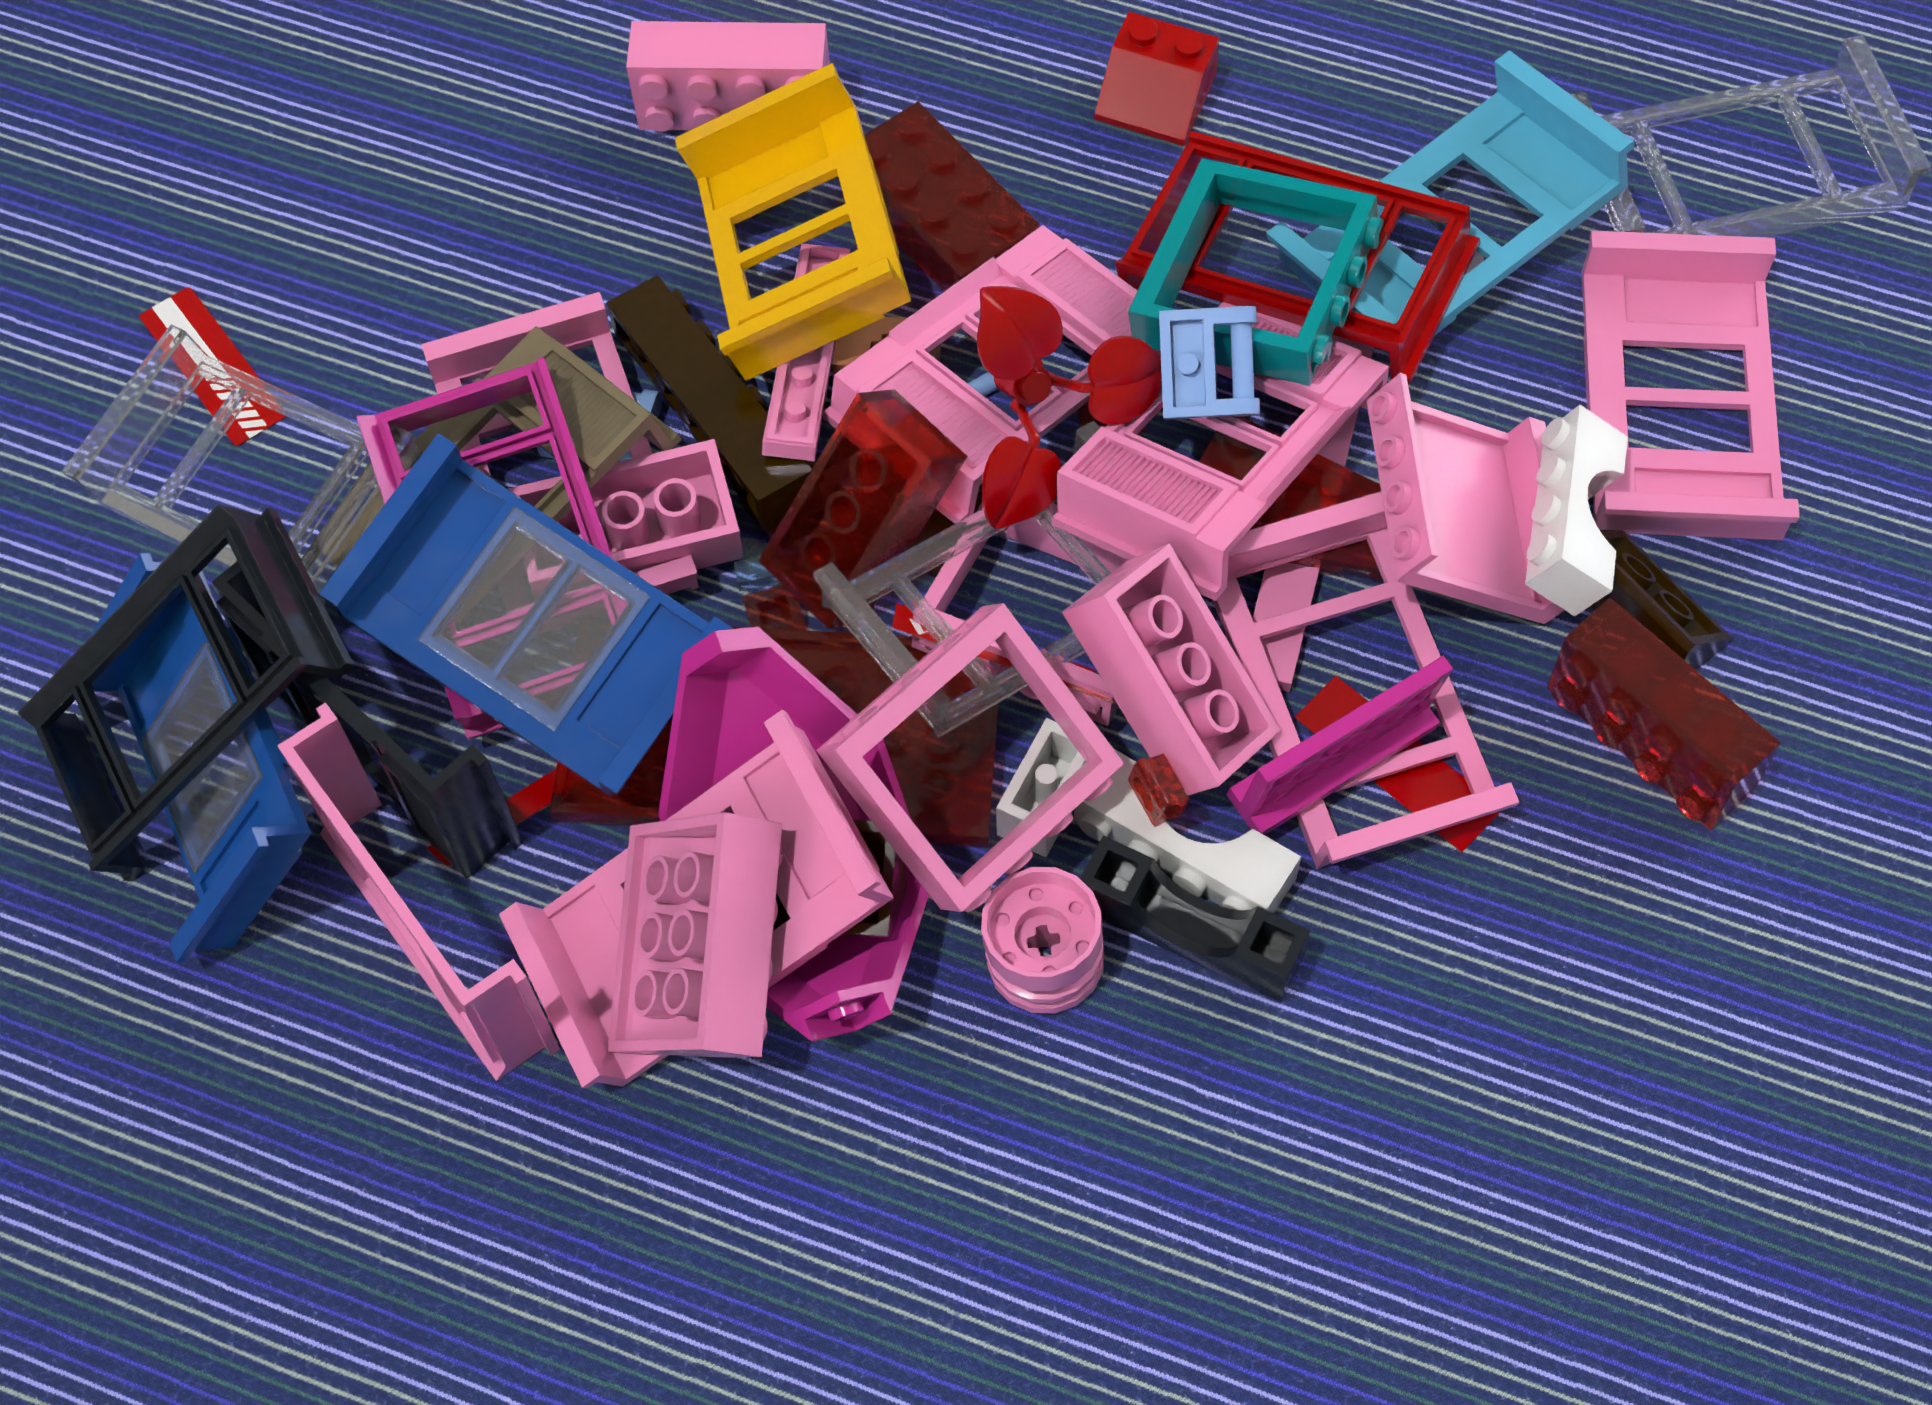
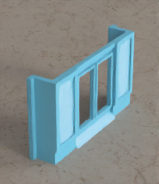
M1510 50L1494 61L1497 93L1379 181L1439 198L1426 187L1464 159L1539 217L1538 220L1502 247L1470 222V235L1480 238V245L1477 251L1486 259L1464 275L1436 334L1456 319L1457 314L1569 229L1572 231L1628 188L1627 153L1634 148V141ZM1377 205L1378 218H1380L1385 208L1384 206ZM1281 221L1266 232L1267 239L1279 248L1281 262L1297 274L1301 281L1317 294L1344 234V230L1320 225L1307 236L1301 238ZM1388 240L1352 312L1397 324L1424 268Z

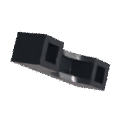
M1103 836L1080 878L1093 891L1101 910L1102 920L1280 1003L1305 955L1310 934L1309 929L1259 906L1250 910H1234L1207 902L1173 882L1160 869L1154 858L1106 836Z

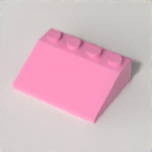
M722 812L630 826L608 1052L726 1058L762 1057L763 1041L767 1034L765 1014L768 983L773 971L771 960L773 925L778 914L776 902L778 868L783 857V847L781 844L782 823Z

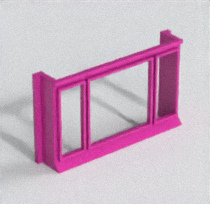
M544 357L536 359L537 362L376 415L356 416L384 503L386 504L411 470L404 471L394 436L533 391L544 425L460 452V455L464 461L473 467H478L550 443L582 539L612 558L553 385V378ZM598 584L563 596L546 621L604 602L613 627L628 604ZM532 607L458 632L452 619L441 636L463 650L514 633ZM587 662L516 686L553 710ZM445 687L454 718L464 728L468 740L506 728Z

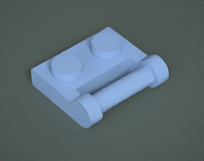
M1255 306L1159 311L1164 420L1260 415V398H1254L1252 325L1257 323ZM1214 326H1230L1233 398L1217 399Z

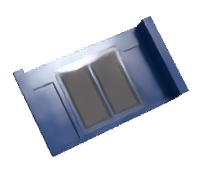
M439 433L318 593L320 597L332 605L337 614L611 798L614 793L616 795L619 794L673 717L682 653L714 631L733 629L715 616L710 623L533 507L464 461L457 445Z
M140 553L90 637L162 562H153L150 553ZM201 571V572L199 573V575H200V577H201V579H202V581H203V583H204V585H205V587H206V589H207V591H208V593H209V595H210V597H211V600H212V602H213V604H214V606H215V608H216V610H217V612H218V614H219V616H220V618H221V620H222V622H223V624H224V621H223V619H222V617H221V614H220L219 609H218V607H217V605H216V602H215V600H214V597H213V595H212V593H211V590H210V588H209V585H208V583H207V581H206V578H205V576H204V573H203V571ZM184 589L91 684L94 692L118 691L153 782L169 769L237 701ZM226 628L252 684H254V678L233 628ZM266 708L164 808L199 897V902L169 943L176 963L186 962L194 951L234 947L302 854L301 847L311 835L309 825L284 768L287 761L277 747L280 744V740Z

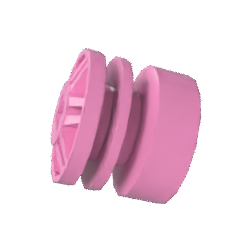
M1030 867L1010 874L992 889V894L982 909L981 933L987 967L995 989L1010 1004L1031 1013L1055 1014L1081 1003L1094 991L1104 967L1102 916L1093 891L1076 875L1056 867ZM1049 947L1051 955L1040 956L1038 948Z

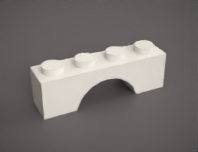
M1582 405L1577 406L1563 418L1558 417L1551 421L1542 434L1541 462L1536 476L1538 482L1536 501L1531 515L1533 520L1531 541L1526 554L1528 565L1525 585L1573 616H1576L1612 592L1616 550L1598 529L1592 517L1588 499L1624 474L1628 436Z
M1115 750L1124 764L1110 776L1113 779L1112 785L1097 798L1090 801L1084 800L1074 809V820L1078 822L1081 830L1095 840L1100 841L1103 836H1106L1154 858L1160 869L1172 877L1173 882L1197 897L1203 895L1221 907L1229 909L1250 910L1259 906L1274 913L1297 878L1301 856L1254 829L1234 840L1223 843H1201L1180 835L1165 822L1158 810L1155 799L1157 773Z

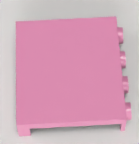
M1399 373L1367 400L1396 581L1538 623H1547L1563 612L1564 609L1525 585L1528 565L1526 554L1531 541L1533 525L1531 515L1536 501L1538 486L1536 476L1540 468L1543 446L1541 437L1546 429L1545 422L1528 417L1510 432L1505 433L1411 401L1406 374Z

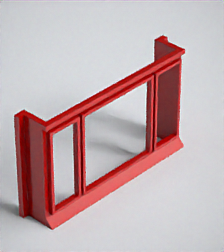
M1191 131L1188 135L1189 141L1126 254L1122 259L1115 261L1118 277L1138 290L1201 158L1204 157L1232 165L1377 195V205L1385 207L1380 216L1384 223L1379 232V245L1376 249H1369L1366 256L1367 268L1362 285L1359 288H1352L1349 295L1350 307L1343 327L1336 326L1332 335L1389 351L1391 379L1399 373H1403L1407 376L1408 384H1411L1480 245V238L1470 235V206ZM1220 204L1180 290L1234 306H1255L1257 313L1303 326L1314 300L1201 268L1234 206ZM1402 212L1447 224L1397 324L1352 312Z

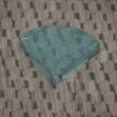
M741 537L744 558L733 560L739 591L791 582L788 567L778 551L763 541Z

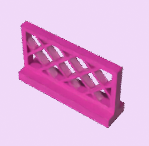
M1444 655L1258 768L1255 773L1230 787L1226 795L1248 827L1266 835L1434 731L1440 721L1429 706L1452 672V666Z

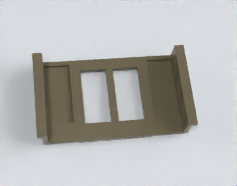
M537 326L483 378L485 379L537 362L536 359L544 357L553 378V385L589 490L642 436L646 437L662 451L673 449L682 440L670 427ZM533 391L429 425L399 455L404 471L412 469L438 433L456 444L460 451L497 413L501 414L522 432L544 425ZM550 443L540 446L555 458ZM377 479L367 487L370 491L314 546L335 569L339 567L385 505ZM562 479L534 506L556 522L572 508ZM519 531L514 534L453 618L455 626L537 544Z

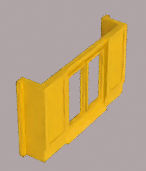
M833 63L675 137L678 152L698 182L730 329L717 335L719 347L724 356H729L746 381L885 318L884 313L911 302L898 256L899 251L858 111L840 80ZM837 176L839 177L846 204L740 253L735 224ZM849 221L851 222L858 250L751 299L745 275L746 269Z

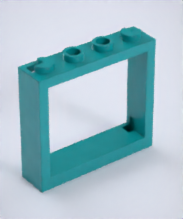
M1201 158L1128 310L1132 337L1146 342L1152 349L1160 350L1159 311L1177 310L1173 309L1172 306L1220 204L1344 230V234L1298 337L1252 327L1253 372L1310 386L1319 364L1329 360L1333 342L1331 336L1335 327H1343L1350 307L1349 295L1352 288H1359L1362 285L1367 268L1366 256L1370 248L1376 249L1379 245V232L1384 220L1377 216V195ZM1214 326L1216 364L1232 368L1230 326Z

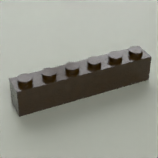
M656 275L606 302L617 338L656 389L661 392L663 398L695 440L699 443L715 439L725 479L765 531L819 502L815 479L819 478L820 474L814 461L762 455V442L768 416L763 397L753 384L745 386L740 379L741 374L729 356H724L723 353L720 354L715 348L714 337L703 320L695 322L692 319L690 308L684 296L677 288L670 291L662 279Z

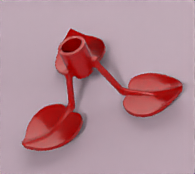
M987 286L980 289V319L977 332V350L980 361L986 371L994 376L996 387L1013 398L1010 408L1017 413L1028 435V443L1016 436L1004 438L990 453L985 465L982 480L983 510L988 524L998 529L1040 514L1050 506L1057 496V472L1061 469V463L1058 456L1051 450L1038 448L1040 436L1026 410L1027 406L1042 402L1048 397L1051 386H1058L1080 393H1091L1088 405L1090 415L1102 423L1117 425L1132 421L1143 414L1153 404L1162 388L1161 357L1146 342L1132 336L1112 337L1104 341L1094 351L1087 369L1090 382H1079L1048 372L1043 367L1041 358L1052 354L1061 343L1063 337L1061 317L1057 309L1045 298L1025 289L1009 286Z

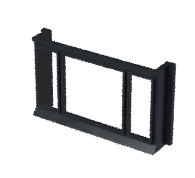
M218 504L19 710L18 714L36 729L93 859L89 863L91 871L120 873L123 881H133L145 869L133 839L302 672L340 679L354 663L277 511L267 508L260 515ZM228 543L283 652V655L254 684H252L199 575ZM184 589L237 701L141 795L91 684ZM75 700L123 804L125 812L122 815L77 715L65 713Z

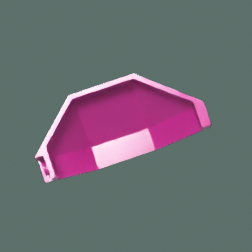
M749 627L714 631L682 653L658 812L660 821L670 818L774 743L764 722L780 710L788 713L794 726L804 730L852 819L870 820L816 751L858 714L761 628ZM882 739L863 758L910 817L887 748ZM906 864L907 891L891 938L840 935L827 944L828 947L768 988L766 1007L813 1042L854 1032L891 1014L929 897L927 891Z

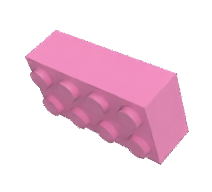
M631 21L626 69L639 130L660 132L667 130H692L830 64L826 23Z
M715 439L617 462L589 490L613 560L632 572L688 555L692 556L696 570L744 558L740 531ZM553 477L508 488V490L534 507L562 477ZM571 508L558 523L582 538L573 509ZM536 544L523 557L535 601L539 599L565 563L539 544ZM580 572L566 593L597 583Z
M1170 543L1126 561L1062 612L1175 799L1220 786L1281 731Z

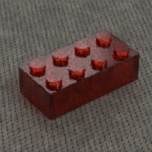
M919 101L864 135L869 153L872 156L895 241L943 292L993 256L996 259L1040 227V224Z
M895 389L857 393L758 561L828 629L865 621L968 456Z
M1611 598L1607 599L1565 637L1547 685L1554 699L1562 708L1569 712L1577 713L1593 728L1595 735L1602 743L1608 747L1617 748L1634 763L1636 771L1643 779L1651 784H1658L1676 800L1677 806L1688 818L1700 821L1711 831L1755 790L1781 744L1779 740Z

